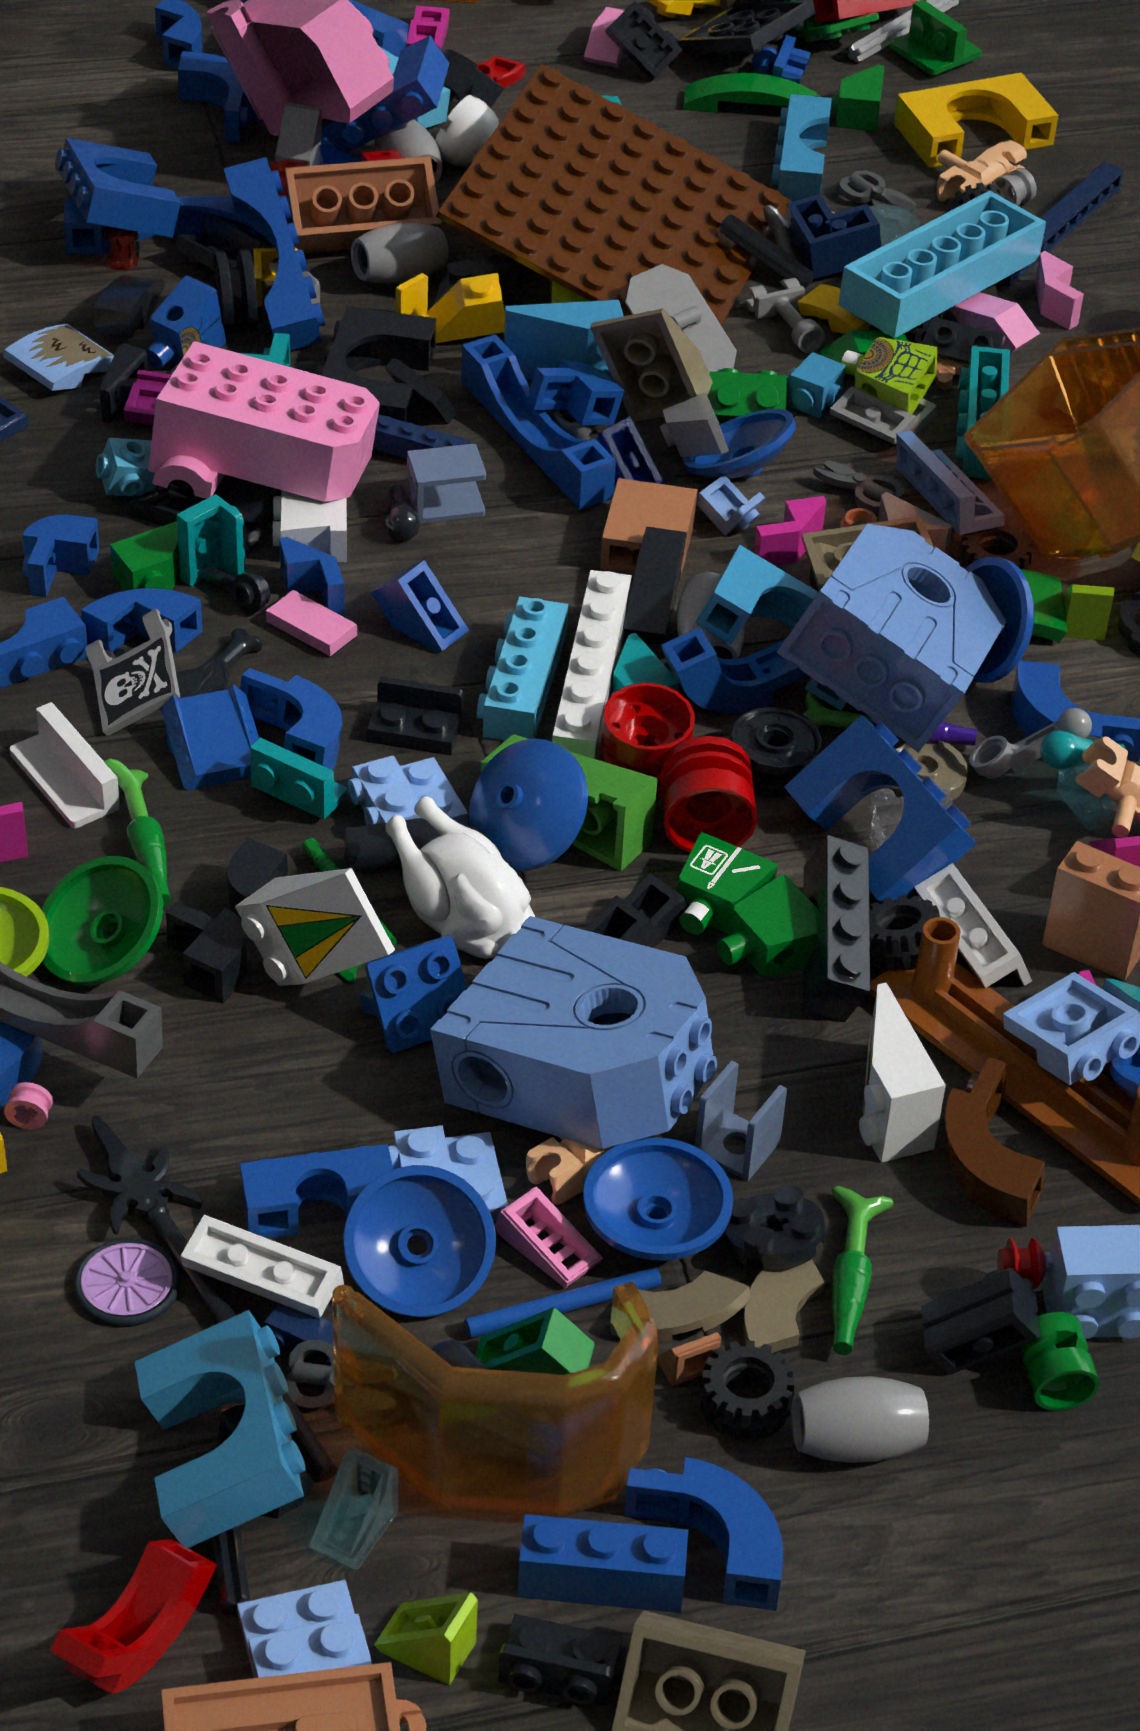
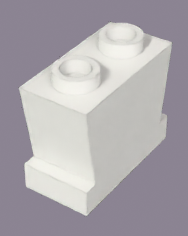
M281 490V496H273L274 520H281L273 521V546H279V538L289 537L336 557L337 562H347V498L324 502Z

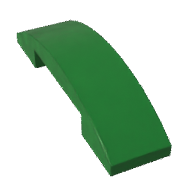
M730 73L707 77L685 86L683 110L717 113L718 101L777 105L788 108L790 94L821 96L801 84L784 78L757 73Z

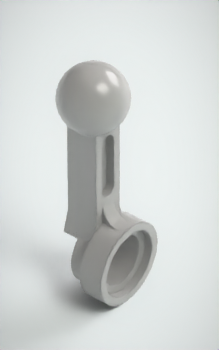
M1070 708L1059 716L1058 721L1015 744H1010L1003 736H992L979 743L973 749L969 757V763L977 774L988 779L997 778L1006 773L1010 768L1016 773L1025 765L1041 757V743L1045 736L1052 731L1061 730L1081 738H1087L1092 729L1091 718L1082 709Z

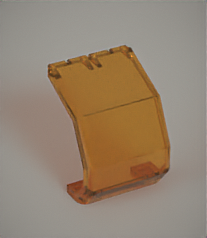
M634 1281L613 1287L611 1322L621 1341L605 1363L567 1375L452 1367L364 1296L354 1292L350 1286L339 1285L333 1290L334 1411L339 1424L438 1510L512 1516L529 1514L562 1518L615 1500L628 1481L629 1468H636L648 1450L659 1341L652 1315Z

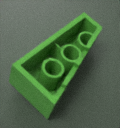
M514 734L481 761V772L488 762L501 750L528 738ZM570 752L582 767L588 788V805L585 819L571 845L621 872L652 844L657 778ZM514 793L512 794L510 801H512Z

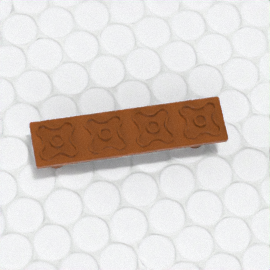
M935 917L926 921L922 930L917 963L911 965L912 969L903 970V967H897L896 971L887 970L870 982L869 994L876 998L877 985L887 983L912 1028L971 1074L974 1072L980 1074L988 1057L1006 1062V1091L1002 1098L1140 1206V1085L1135 1102H1133L1115 1082L1102 1072L1093 1080L1088 1081L1081 1078L1075 1083L1068 1085L1037 1064L1036 1049L1004 1029L1003 1013L1015 1006L989 986L985 988L976 976L956 962L961 934L957 923L944 917Z

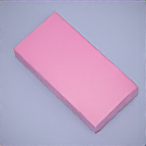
M292 590L266 610V622L328 656H332L357 636V624L295 590Z

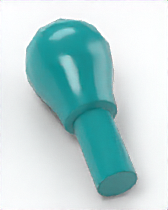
M1061 730L1052 731L1045 736L1041 743V758L1048 766L1055 769H1066L1079 764H1085L1086 762L1082 759V753L1093 742L1091 739L1081 738L1069 732Z

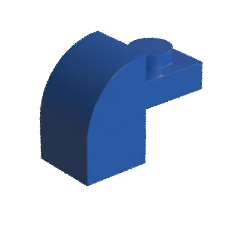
M561 360L559 368H536L526 403L533 410H567L581 425H614L624 390L609 375L595 367L576 361Z
M53 515L34 522L22 534L24 549L23 576L29 579L30 595L47 597L57 571L90 575L100 551L97 518L77 515Z

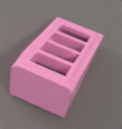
M537 1186L503 1209L494 1225L495 1230L505 1241L564 1288L597 1266L603 1259ZM528 1219H532L535 1222L530 1228L525 1223ZM545 1230L550 1235L541 1241L537 1235ZM558 1242L565 1246L556 1254H553L549 1249ZM572 1254L581 1259L568 1269L562 1264V1261Z

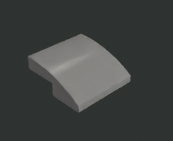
M852 386L830 408L831 415L892 444H896V433L911 430L916 435L936 417L937 411L936 404L922 398L913 414H910Z

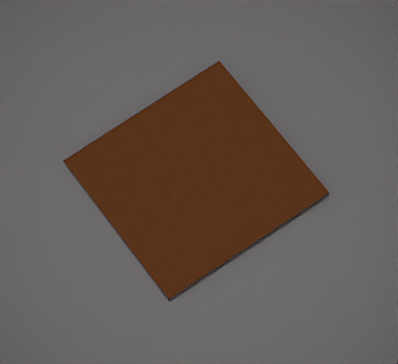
M541 64L438 210L436 217L589 301L619 300L623 316L632 315L625 304L630 278L664 264L689 274L718 322L722 325L758 262V259L720 233L719 227L722 221L729 214H733L770 240L773 233L764 218L763 208L767 205H772L783 217L786 212V203H790L792 200L784 197L779 191L768 188L753 180L748 174L737 171L722 163L715 156L706 154L693 147L684 139L675 137L662 130L653 122L644 120L631 113L622 105L600 96L591 88L569 79L560 71Z

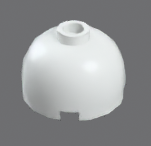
M471 95L466 96L447 117L451 121L447 131L445 132L440 129L435 139L441 159L453 166L469 168L478 150L499 125V120L494 111L481 99Z

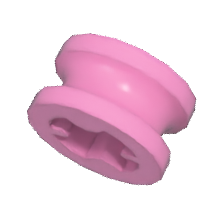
M18 1083L12 1087L9 1093V1100L4 1108L5 1117L13 1125L22 1129H39L47 1122L48 1112L53 1103L52 1096L49 1091L35 1083Z

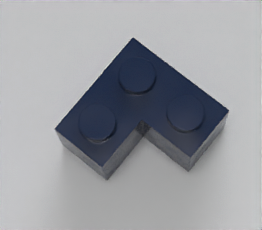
M821 194L786 203L791 243L805 266L814 272L815 276L813 279L841 272L844 270V266L881 248L880 223L868 204L832 214Z

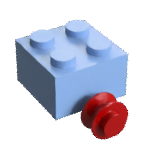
M1140 1225L1057 1227L1051 1253H1045L1036 1238L1030 1239L1027 1248H1017L1013 1238H1009L1006 1243V1249L998 1250V1270L1012 1268L1022 1279H1028L1033 1289H1037L1045 1277L1042 1291L1047 1313L1065 1312L1077 1317L1085 1339L1095 1337L1133 1339L1140 1337Z

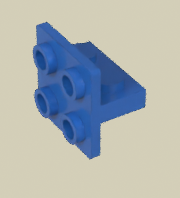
M446 935L365 963V970L371 990L360 993L359 998L363 1012L379 1018L388 1051L395 1053L432 1040L430 1032L432 1026L447 1013V1009L460 994L467 990L454 938Z

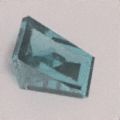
M348 1446L309 1547L354 1570L359 1569L398 1513L399 1468L356 1447Z

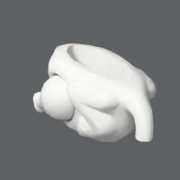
M424 796L415 804L414 812L428 821L441 836L431 840L419 850L407 830L406 821L403 816L395 815L385 825L386 832L392 838L400 856L404 886L411 906L418 917L440 933L442 937L446 935L453 937L457 949L479 958H495L497 952L513 934L518 932L524 921L529 916L535 917L529 905L531 900L529 891L522 879L518 877L516 871L503 860L496 846L487 837L457 823L446 815L432 798Z

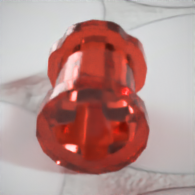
M106 226L105 238L109 241L110 249L107 256V264L110 268L127 271L138 266L139 253L135 250V240L138 237V231Z

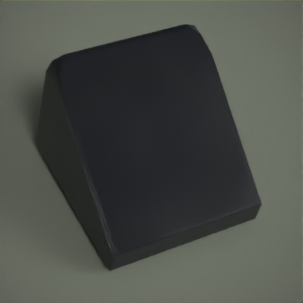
M242 479L224 501L235 506L242 514L245 522L266 524L273 506V496H276L278 489Z

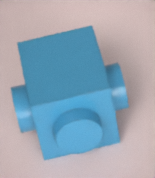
M812 352L797 368H792L788 374L786 389L789 390L787 406L821 419L843 395L846 365Z

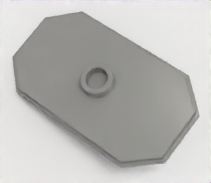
M661 264L630 278L625 304L632 315L663 308L700 351L709 374L710 371L717 372L723 368H734L737 350L689 274Z

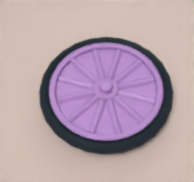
M136 1238L118 1239L96 1247L79 1263L73 1277V1292L82 1310L93 1319L115 1326H134L159 1317L176 1300L181 1287V1274L178 1264L172 1255L157 1244Z

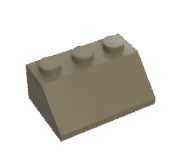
M643 1610L634 1624L612 1731H788L806 1650Z

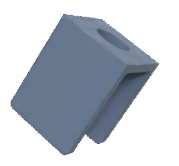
M476 444L407 451V494L412 508L416 510L420 518V524L485 516V507L476 481L486 479V470Z
M731 1061L699 1100L695 1147L710 1155L722 1169L748 1182L780 1143L787 1088L779 1085L749 1122L733 1113L739 1064ZM732 1137L745 1139V1154L730 1153L725 1149L724 1142Z

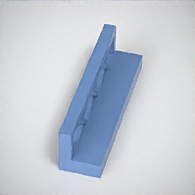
M911 430L896 433L898 471L949 524L953 525L952 528L959 535L1004 526V514L940 449L931 451Z

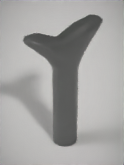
M772 205L765 206L763 208L764 218L775 236L778 247L796 259L789 236L788 222L782 218L775 207Z

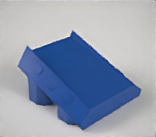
M232 683L229 689L179 699L172 695L161 712L166 728V744L169 752L175 756L177 774L183 787L186 790H192L251 778L250 747L259 739L246 694Z

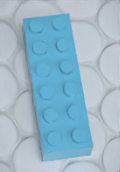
M988 191L844 266L838 305L880 329L884 334L896 338L926 322L931 317L937 316L1039 260L1046 221L992 191Z

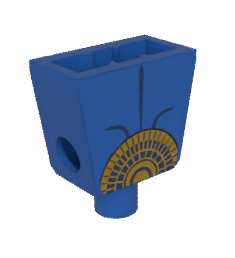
M187 275L179 282L151 316L150 325L154 343L146 350L147 361L158 369L162 368L166 363L176 366L181 362L194 341L221 348L226 343L215 288Z

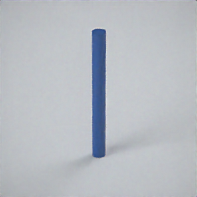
M657 1267L465 1318V1330L469 1338H474L491 1333L552 1307H555L561 1313L631 1295L635 1289L649 1290L657 1288L662 1284L661 1276Z

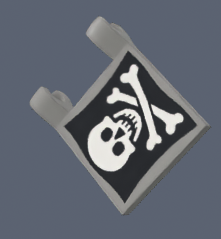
M157 608L143 616V623L150 637L149 641L115 658L114 653L110 649L104 650L103 642L100 639L85 647L87 657L94 672L102 730L107 736L164 707L172 695L177 699L180 698L169 637L172 633V625L167 619H161L160 611Z

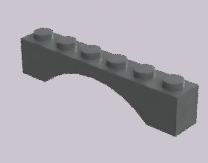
M0 962L1 1022L136 1079L139 1078L163 1048L161 1007L120 990L105 994H79L62 991L38 983Z

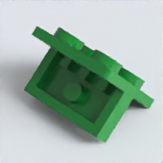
M925 0L913 3L909 33L890 40L891 49L932 76L939 75L957 66L965 65L970 61L980 58L982 54L980 48L966 40V27Z

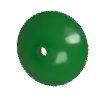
M122 856L96 858L72 870L55 886L42 907L49 927V947L42 962L59 979L77 986L103 984L130 970L151 947L162 921L163 897L155 877L139 862Z

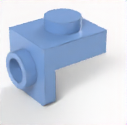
M722 475L697 495L696 505L726 536L738 526L742 530L749 527L760 516L756 509L764 501L765 497L759 492L748 501L725 475Z

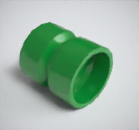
M1050 1312L1039 1315L1037 1317L1039 1319L1041 1338L1019 1347L1023 1363L1028 1370L1027 1376L1035 1401L1043 1409L1052 1411L1069 1410L1081 1406L1095 1396L1099 1390L1100 1382L1091 1355L1088 1353L1089 1348L1080 1321L1074 1315L1065 1312Z

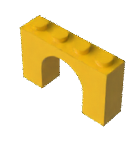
M1021 72L898 94L894 125L930 168L942 165L937 161L938 155L942 150H947L961 158L965 132L956 121L976 119L994 123L1002 127L1025 150L1054 145L1058 114Z

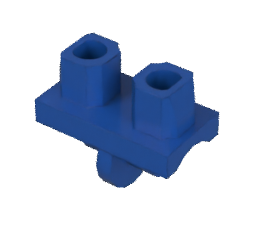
M786 35L779 53L771 47L764 46L762 51L753 55L752 66L758 74L773 75L800 84L802 76H804L811 53L794 48L796 38Z

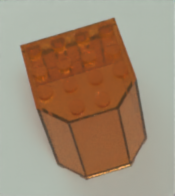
M1140 327L1061 338L963 435L969 448L1046 559L1064 558L1066 561H1071L1082 556L1098 555L1099 558H1107L1140 542Z

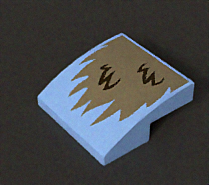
M62 324L38 330L21 338L4 350L3 357L54 391L81 388L84 374L107 372L114 355L70 325Z

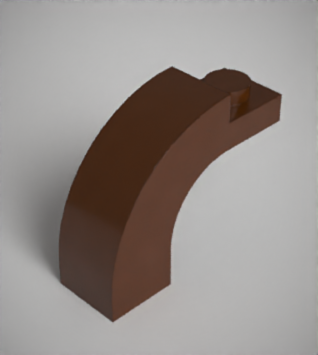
M988 1057L980 1074L974 1072L971 1075L966 1092L955 1088L951 1089L945 1114L947 1159L955 1180L966 1195L976 1204L997 1217L1027 1227L1044 1190L1045 1161L1010 1150L998 1142L991 1134L988 1127L1006 1091V1062Z

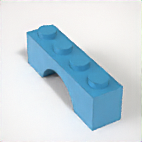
M790 94L789 107H782L771 185L778 186V191L784 197L792 200L791 202L821 194L825 155L812 149L826 147L832 98Z

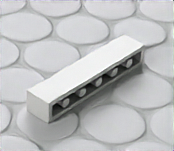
M590 570L552 742L570 752L598 760L604 708L612 692L613 673L620 658L625 635L624 625L630 599L632 575Z

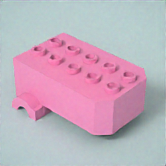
M230 0L206 12L212 24L210 27L258 119L264 121L271 135L279 136L284 108L287 102L321 107L322 119L351 123L393 92L394 76L388 67L390 64L386 53L378 47L372 35L374 31L369 20L349 0H248L245 3H242L240 0Z
M194 341L156 399L148 471L156 473L152 484L167 488L168 484L173 480H184L192 486L195 496L207 499L214 494L224 475H229L324 502L350 497L372 455L380 402L365 387Z

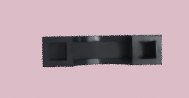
M827 835L804 865L803 893L814 905L819 907V927L813 952L803 972V1010L846 1022L870 992L868 847Z

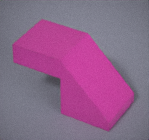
M819 496L785 501L783 523L756 526L754 553L773 565L796 563L806 552L802 542V533L823 530L826 507L825 497Z

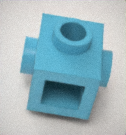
M108 438L103 454H99L96 459V474L98 478L102 479L106 495L139 497L156 488L157 485L152 484L156 473L148 471L152 440Z

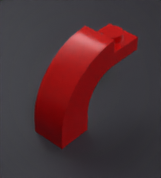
M174 1539L149 1541L131 1580L111 1609L93 1624L59 1630L50 1651L67 1661L65 1667L69 1672L82 1679L89 1680L110 1694H115L128 1688L156 1664L179 1636L201 1600L217 1564Z

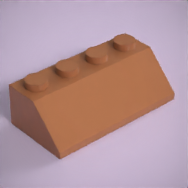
M430 156L285 168L286 198L292 217L287 219L288 224L294 222L300 242L299 245L294 247L298 248V250L303 249L304 254L351 250L355 239L373 229L389 224L412 222L441 227V219L436 217L439 205Z

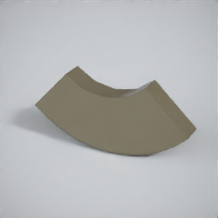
M812 1259L794 1268L777 1271L762 1270L750 1287L751 1299L745 1304L743 1333L745 1344L746 1340L755 1341V1347L761 1348L765 1343L772 1346L771 1353L798 1345L800 1333L796 1323L797 1313L807 1301L823 1294L825 1285Z
M704 1271L693 1282L675 1290L651 1292L635 1289L609 1322L611 1333L614 1336L634 1341L663 1342L673 1340L672 1335L689 1332L701 1327L703 1332L708 1331L725 1322L744 1307L751 1299L749 1286Z

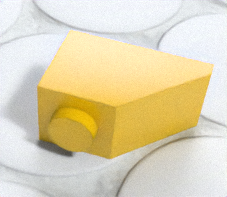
M498 273L460 279L428 311L429 317L437 318L436 343L504 332L505 313Z

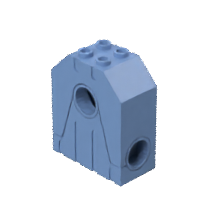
M867 523L776 653L786 660H791L797 664L800 670L823 686L826 685L836 692L837 696L858 711L862 710L875 723L878 724L881 721L895 736L897 735L903 739L909 747L919 753L966 692L1006 620L983 580L971 571L968 572L959 566L960 563L937 547L934 548L925 542L922 536L911 530Z
M529 916L524 921L518 932L510 937L497 952V956L482 969L469 988L460 994L447 1009V1013L430 1029L445 1103L599 1149H606L668 1132L676 1123L679 1115L686 1114L689 1111L693 1099L700 1092V1088L703 1084H709L712 1081L717 1069V1059L713 1056L711 1042L712 1022L708 1018L706 997L686 956L567 925L562 926V924Z

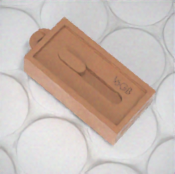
M391 1662L161 1689L165 1731H401L400 1725L402 1724L407 1725L408 1731H426V1721L421 1713V1709L410 1701L396 1699Z

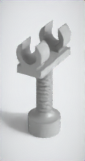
M796 278L781 280L780 283L785 286L786 290L768 294L762 285L747 288V291L752 294L753 298L747 299L746 304L751 312H755L757 319L781 315L793 329L791 334L792 340L802 352H813L822 345L825 339L823 329L816 321L812 319L804 320L797 312L799 310L797 301L805 296V289L803 286H800Z

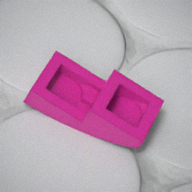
M416 5L414 19H411L406 46L408 47L430 35L441 50L450 19L449 8Z

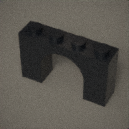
M347 306L342 321L337 320L335 323L334 342L327 343L325 365H319L317 375L367 388L380 402L379 415L411 423L413 417V385L368 379L356 374V372L368 367L386 366L393 358L400 360L411 369L429 371L436 351L437 318Z

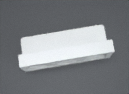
M52 702L36 708L39 734L10 746V756L72 828L81 827L120 810L118 777Z
M953 863L914 887L918 896L921 897V901L928 899L932 901L933 906L936 905L938 907L940 917L951 919L957 923L961 931L958 951L985 988L1012 971L1024 986L1032 982L1021 954Z
M203 1215L181 1254L182 1264L187 1268L319 1319L330 1300L341 1303L346 1295L341 1266L207 1215Z

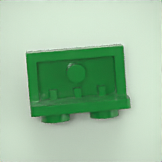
M732 368L719 369L717 372L710 371L709 375L713 383L708 393V399L718 421H729L748 413L766 409L786 410L787 375H778L770 370H761L755 374L740 373Z

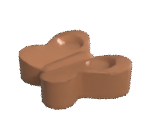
M937 357L935 377L937 387L942 390L949 389L952 386L953 376L960 374L961 367H969V364Z

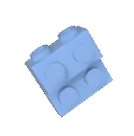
M393 755L352 766L353 779L348 780V791L354 805L360 804L362 807L366 825L386 823L395 815H401L405 820L422 818L414 812V806L424 796L432 798L436 805L457 823L463 826L468 825V812L434 757L400 766Z
M1075 972L1003 1013L1004 1029L1035 1048L1037 1064L1068 1085L1075 1083L1081 1078L1088 1081L1095 1079L1102 1072L1106 1063L1118 1056L1123 1059L1130 1058L1135 1054L1140 1045V1012Z
M442 1125L394 1131V1145L388 1146L393 1170L404 1166L428 1165L439 1167L458 1175L480 1194L490 1211L493 1221H496L500 1212L508 1206L490 1132L445 1138Z
M346 1580L237 1604L238 1618L254 1678L372 1664L360 1618L354 1612Z

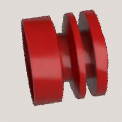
M639 683L627 685L616 691L606 702L604 708L599 761L657 778L656 799L662 798L659 769L663 757L675 745L693 737L695 713L690 702L678 691L661 684Z
M703 736L690 738L675 745L663 757L659 769L666 835L675 846L691 853L701 832L734 846H742L753 835L758 822L749 756L740 745L721 737Z

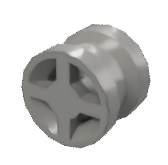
M1017 168L1009 172L1008 175H1002L994 179L992 183L996 190L1000 189L1006 199L1017 206L1033 200L1036 196V182L1031 173L1024 168Z

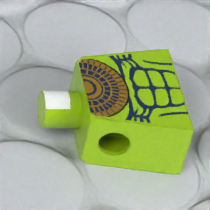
M880 337L875 339L866 355L847 350L843 355L841 363L846 365L845 374L855 376V388L913 414L936 377L938 347Z

